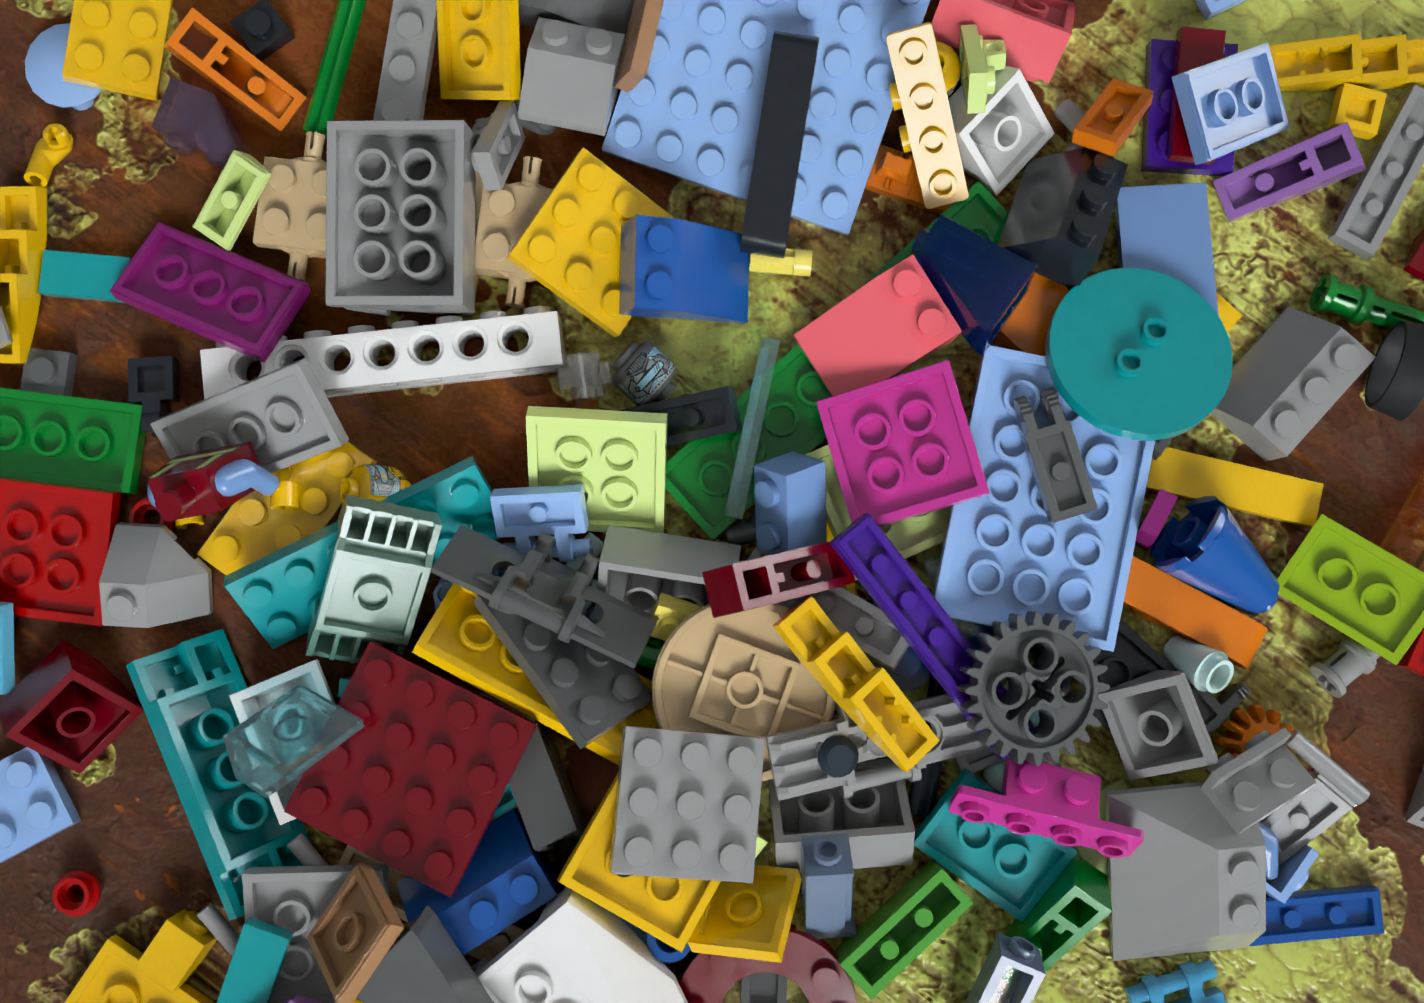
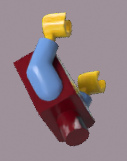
M251 441L175 456L148 477L147 494L150 503L157 509L165 521L175 520L177 529H187V524L189 523L203 525V515L224 510L255 490L263 495H270V508L283 510L286 506L299 507L298 483L279 481L276 475L261 467Z

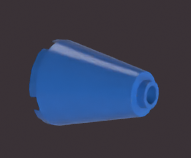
M1204 496L1194 500L1185 506L1190 513L1178 521L1173 516L1165 524L1151 549V556L1157 560L1153 563L1161 571L1248 615L1258 612L1264 613L1275 605L1278 600L1280 587L1278 580L1227 506L1215 496Z

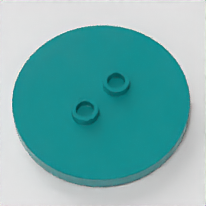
M1111 269L1083 280L1080 286L1076 285L1058 305L1050 320L1045 339V355L1049 374L1065 402L1080 417L1093 426L1107 433L1127 439L1141 441L1167 439L1196 427L1218 406L1227 391L1232 375L1233 357L1231 343L1227 331L1215 310L1199 293L1188 285L1169 275L1148 269Z

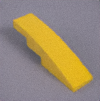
M1360 33L1269 45L1280 91L1333 92L1344 82L1373 90L1409 88L1415 84L1419 87L1424 86V38L1406 40V34L1361 40Z
M37 186L0 187V304L13 340L12 343L0 349V363H27L41 300V294L38 293L43 250H46L47 188Z
M812 596L804 597L772 625L796 657L833 700L903 772H908L940 741L883 667L875 668L847 631L839 632Z

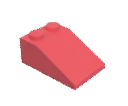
M911 255L869 281L795 333L793 337L829 394L833 397L898 376L953 342L962 330L915 256Z

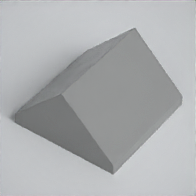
M1156 670L1098 693V699L1108 705L1107 709L1102 710L1130 781L1214 765L1219 761L1185 672Z

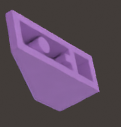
M1346 122L1216 179L1213 183L1227 219L1230 222L1321 189L1366 169L1349 124Z

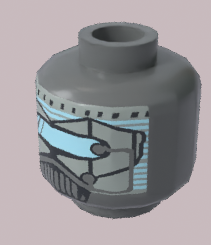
M633 341L611 365V368L615 371L612 378L614 386L636 406L649 404L653 400L655 402L666 400L677 387L671 381L677 370L675 363L650 341L643 342L640 345Z

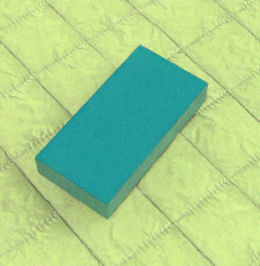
M43 250L38 293L50 297L125 303L116 299L109 290L132 258Z
M249 917L243 925L217 1003H270L294 932Z

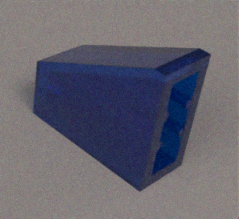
M940 215L931 229L924 227L914 241L912 251L916 253L915 258L961 328L962 336L975 352L983 356L1029 291L1037 265Z

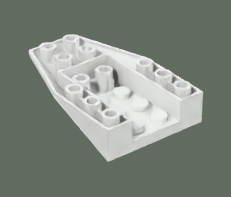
M565 887L546 904L539 920L489 963L484 958H481L471 967L494 1003H688L675 975L662 961L653 956L644 942L619 916L568 887Z

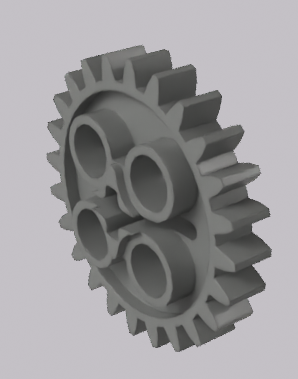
M1027 611L1025 620L1022 615L1011 613L1008 617L1009 627L1004 622H992L995 636L992 637L979 632L977 636L983 645L981 651L971 648L966 650L975 662L973 666H960L959 670L970 676V682L957 686V690L969 694L970 699L959 707L960 710L967 713H975L966 725L975 731L982 730L978 741L986 746L993 744V753L1003 758L1009 753V760L1018 764H1022L1025 758H1027L1029 763L1040 766L1043 755L1047 760L1058 763L1060 756L1059 748L1071 755L1076 754L1073 743L1075 738L1087 743L1090 742L1089 735L1085 731L1087 724L1095 727L1101 726L1100 721L1093 713L1095 709L1102 710L1108 708L1105 702L1097 698L1098 693L1109 690L1110 685L1098 682L1097 676L1107 671L1108 667L1093 663L1092 660L1099 655L1101 650L1099 647L1085 646L1090 634L1083 631L1074 632L1075 622L1065 619L1059 622V615L1045 613L1041 617L1040 612ZM1034 644H1037L1039 647V658L1034 664L1030 665L1028 652ZM1059 656H1060V657H1061V663H1060L1058 666H1056V665L1058 664V659H1059ZM1068 676L1070 689L1062 697L1060 695V684ZM1006 677L1009 685L1008 691L1004 697L998 699L996 695L997 684ZM1011 710L1009 719H1007L1006 713ZM1038 711L1039 723L1035 729L1030 731L1028 727L1029 718L1032 713Z

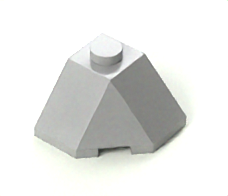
M119 522L115 526L99 581L102 625L150 628L211 614L213 612L211 569L199 557L193 559L175 541L178 537L165 525Z

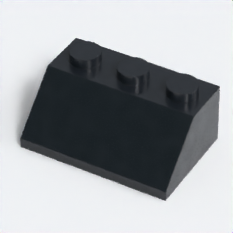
M1086 147L1031 159L1023 171L993 255L1069 288H1073L1076 285L1080 286L1100 256L1128 164L1110 155Z

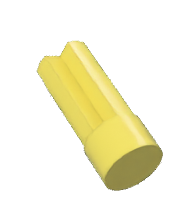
M786 248L784 259L751 254L749 272L810 277L813 251Z

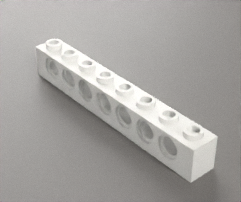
M533 306L525 308L523 315L506 316L504 311H488L481 313L480 319L463 321L461 316H443L436 318V324L419 326L417 321L406 320L392 323V329L375 331L374 326L359 325L349 327L348 334L331 335V332L327 330H313L305 332L303 339L287 340V336L283 335L266 362H261L262 369L258 377L291 364L299 356H305L326 396L335 397L567 371L562 319L557 311L550 312V307ZM517 332L528 334L529 341L523 350L518 352L508 350L507 343L513 334ZM473 337L484 339V348L481 353L473 357L465 356L464 346L469 339ZM217 342L215 343L216 348L200 350L204 399L248 382V367L253 362L259 360ZM429 342H439L440 351L438 356L431 361H422L421 350L423 346ZM393 346L395 348L394 360L387 366H379L377 362L379 352L385 347ZM349 351L351 360L347 368L342 371H335L334 360L336 356L341 352Z

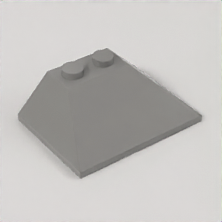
M1205 781L1105 791L1106 821L1144 831L1143 842L1129 857H1107L1108 883L1112 912L1109 914L1110 956L1113 961L1247 948L1266 931V845L1259 822L1237 835L1200 789Z

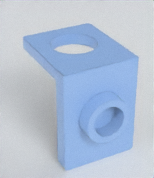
M1306 845L1286 862L1281 863L1278 877L1272 880L1266 879V894L1285 904L1291 894L1299 890L1306 883L1309 876L1308 869L1319 855V852Z

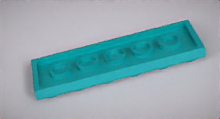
M473 456L381 501L439 513L442 527L432 566L461 525L494 541L502 538L497 537L490 501V495L493 490ZM338 521L224 576V587L272 649L308 632L315 602H320L337 542Z

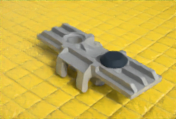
M947 693L910 702L924 721L930 723L932 731L940 741L908 772H903L895 763L855 772L854 769L857 763L882 758L887 755L836 702L835 709L839 719L765 736L778 801L837 787L840 797L846 799L852 797L855 791L907 778L910 782L918 781L922 777L921 769L927 768V764L987 750V747L978 741V732L967 727V718Z

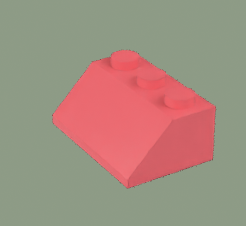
M940 0L931 24L935 40L947 44L954 51L959 49L960 26L976 24L978 35H982L983 40L1004 41L1006 66L1020 69L1027 81L1037 82L1042 80L1049 83L1071 37L1076 3L1068 0Z

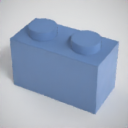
M792 451L754 465L757 550L773 555L827 542L825 461Z

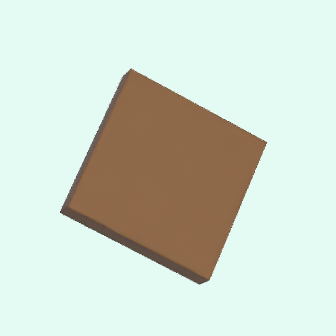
M360 862L355 865L307 936L336 1003L354 1002L404 929V925L372 865Z

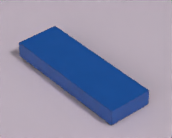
M1369 884L1295 891L1285 904L1266 894V931L1249 946L1384 933L1379 887Z

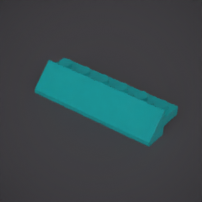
M223 629L181 642L176 647L134 660L127 664L126 668L230 921L245 915L242 874L248 867L303 866L286 845L300 833L305 836L310 844L311 841L301 820L296 818L282 825L278 822L229 695L246 689L247 686Z

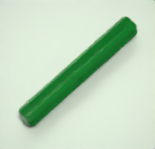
M338 0L303 124V129L306 132L310 131L313 134L314 132L321 133L327 138V121H333L366 0Z

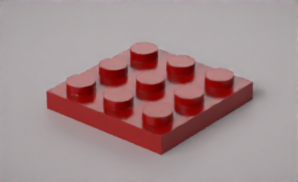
M0 477V601L13 603L14 616L103 626L99 581L115 526L119 523L121 492Z

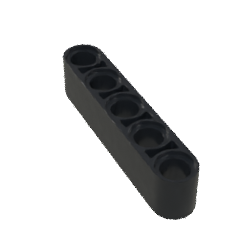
M774 31L740 252L784 259L819 37Z

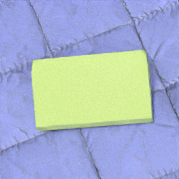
M233 150L193 227L224 249L231 251L272 173L251 155Z

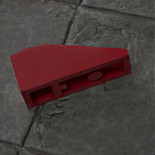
M829 542L742 561L702 572L713 618L856 583L854 574Z

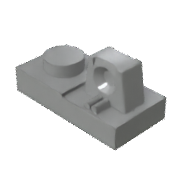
M514 100L499 101L494 113H491L490 117L476 119L471 129L476 135V145L473 146L471 152L472 166L477 173L479 172L485 190H502L525 140Z

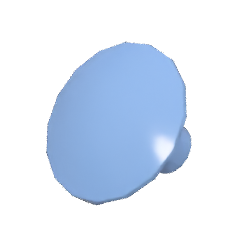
M70 23L54 25L41 32L29 46L25 58L26 79L33 92L46 103L62 108L73 107L79 111L86 110L93 105L95 98L103 89L64 81L62 72Z

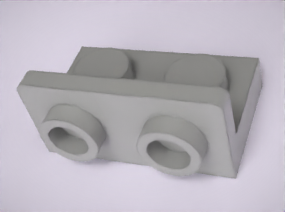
M1286 727L1273 735H1270L1267 730L1258 733L1243 746L1247 751L1235 758L1230 752L1218 758L1219 761L1216 764L1209 765L1207 768L1210 775L1200 789L1237 835L1301 796L1317 783L1286 747L1285 743L1292 735Z

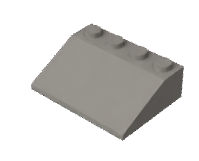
M464 120L327 121V306L424 313H475L476 171L472 166L471 152L473 146L476 145V135Z

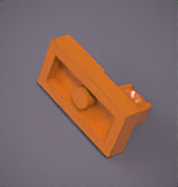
M1112 78L1074 128L1072 143L1114 157L1133 131L1135 125L1152 104L1154 91Z
M880 144L865 186L866 190L941 215L952 205L951 203L927 209L924 204L913 155Z

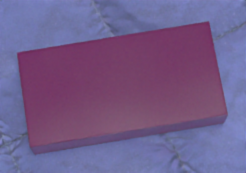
M1163 489L1159 490L1138 528L1136 546L1146 551L1150 548L1158 537L1178 496Z

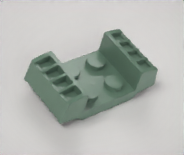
M348 494L345 495L338 518L337 542L320 602H315L308 629L306 656H319L329 658L330 660L337 659L349 661L350 663H359L370 641H375L403 655L404 649L409 643L432 569L433 557L442 527L439 513Z

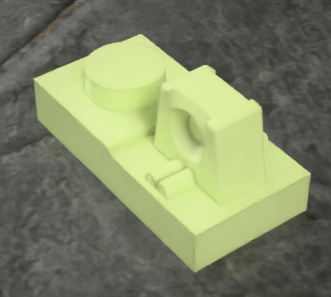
M976 24L961 25L959 43L960 78L967 114L985 113L987 94H994L995 71L1005 69V44L1003 40H983V36L978 35Z

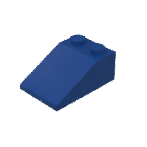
M644 215L634 216L621 225L619 315L748 323L749 253L740 252L742 234L683 219Z

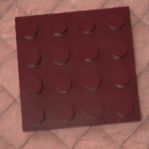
M370 641L284 812L451 898L455 894L538 723L375 641Z

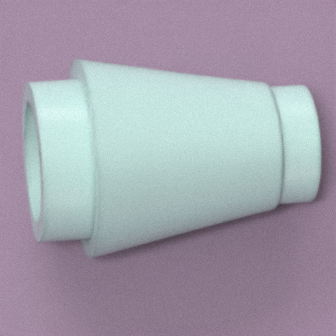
M1181 636L1172 637L1164 647V657L1178 671L1185 672L1187 680L1201 692L1218 693L1232 679L1234 666L1228 660L1226 653L1184 639Z

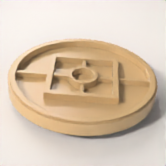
M710 603L695 610L685 617L667 637L658 654L652 677V701L660 729L765 738L762 781L773 779L765 736L831 721L835 710V701L772 627L775 622L790 610L778 603L713 618Z

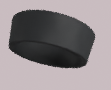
M1399 321L1384 337L1375 355L1376 358L1372 362L1365 387V403L1368 407L1401 421L1411 415L1424 397V324Z

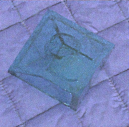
M299 683L229 731L223 738L235 778L267 798L289 784L361 730L364 724L362 719Z

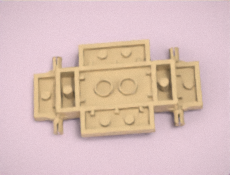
M310 131L306 132L303 157L294 159L264 157L263 166L272 175L258 200L253 243L256 246L279 249L289 254L287 275L306 282L308 258H326L327 162L322 160L325 135L317 132L313 134ZM530 156L523 157L521 182L505 183L502 190H485L480 174L476 172L475 299L478 276L502 278L509 280L505 305L514 307L515 304L517 308L524 307L526 282L536 281V279L506 258L553 190L538 184L542 160L533 157L532 161ZM431 313L473 318L474 313Z

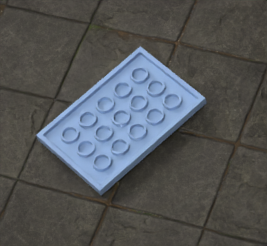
M985 345L982 350L968 424L990 494L951 506L933 596L949 617L992 626L993 621H1000L1009 627L1008 617L1011 613L1022 615L1024 620L1027 611L1040 612L1041 617L1045 613L1059 615V622L1063 619L1075 622L1074 632L1083 631L1090 634L1085 646L1099 647L1102 650L1114 652L1155 440L1141 441L1118 437L1093 426L1080 417L1065 402L1056 389L1049 374L1045 356ZM1052 387L1057 393L1066 421L1070 420L1098 509L1049 524L1021 435L1024 433L1019 427L1013 400L1014 398L1025 396L1031 404L1038 429L1048 427L1051 424L1046 417L1041 403V390Z

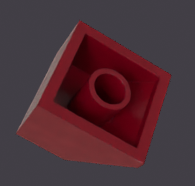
M65 640L50 652L0 702V717L4 736L79 774L144 711L141 703L99 660Z

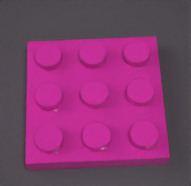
M949 360L816 402L851 523L863 513H869L879 527L990 494Z

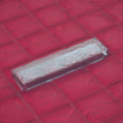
M764 337V340H761L725 510L727 519L743 521L780 340Z

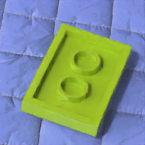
M1321 514L1277 578L1280 585L1279 595L1395 665L1399 663L1424 628V572Z

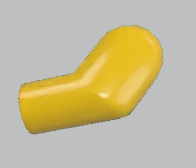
M50 124L44 128L43 138L36 143L24 174V179L28 184L45 187L53 168L72 151L73 137L68 133L67 128L61 124Z

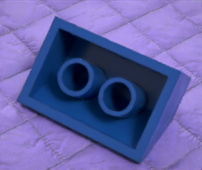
M516 808L488 825L455 894L451 898L409 876L397 882L408 924L426 906H429L435 912L462 955H465L556 897L562 888L561 883L558 882L543 853L533 849L524 822Z

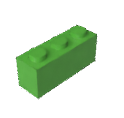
M931 859L856 930L857 936L848 937L835 949L838 954L839 965L872 1000L974 903L934 859Z

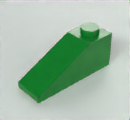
M1075 855L1024 921L1021 922L1016 918L1005 933V936L1010 938L1019 936L1033 943L1040 950L1046 972L1112 912L1108 876L1078 855ZM1007 965L1001 979L1010 985L1017 969Z

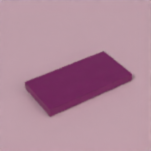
M159 221L109 290L116 299L264 363L311 293V289L306 282Z

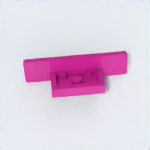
M1008 756L1004 764L1002 794L959 785L948 806V812L960 815L968 822H989L1005 826L1015 834L1028 835L1033 833L1052 838L1055 843L1063 846L1080 845L1096 849L1100 854L1111 858L1129 857L1144 839L1143 830L1099 819L1100 776L1044 762L1040 766L1029 763L1027 758H1025L1022 764H1018L1009 760Z

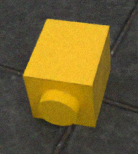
M185 909L165 921L135 965L137 969L172 993L191 979L217 941L214 935L196 916L197 912H188Z

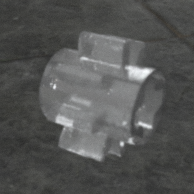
M599 352L567 355V367L557 368L560 390H570L572 399L604 397L603 385L613 384L611 364L609 362L600 363Z

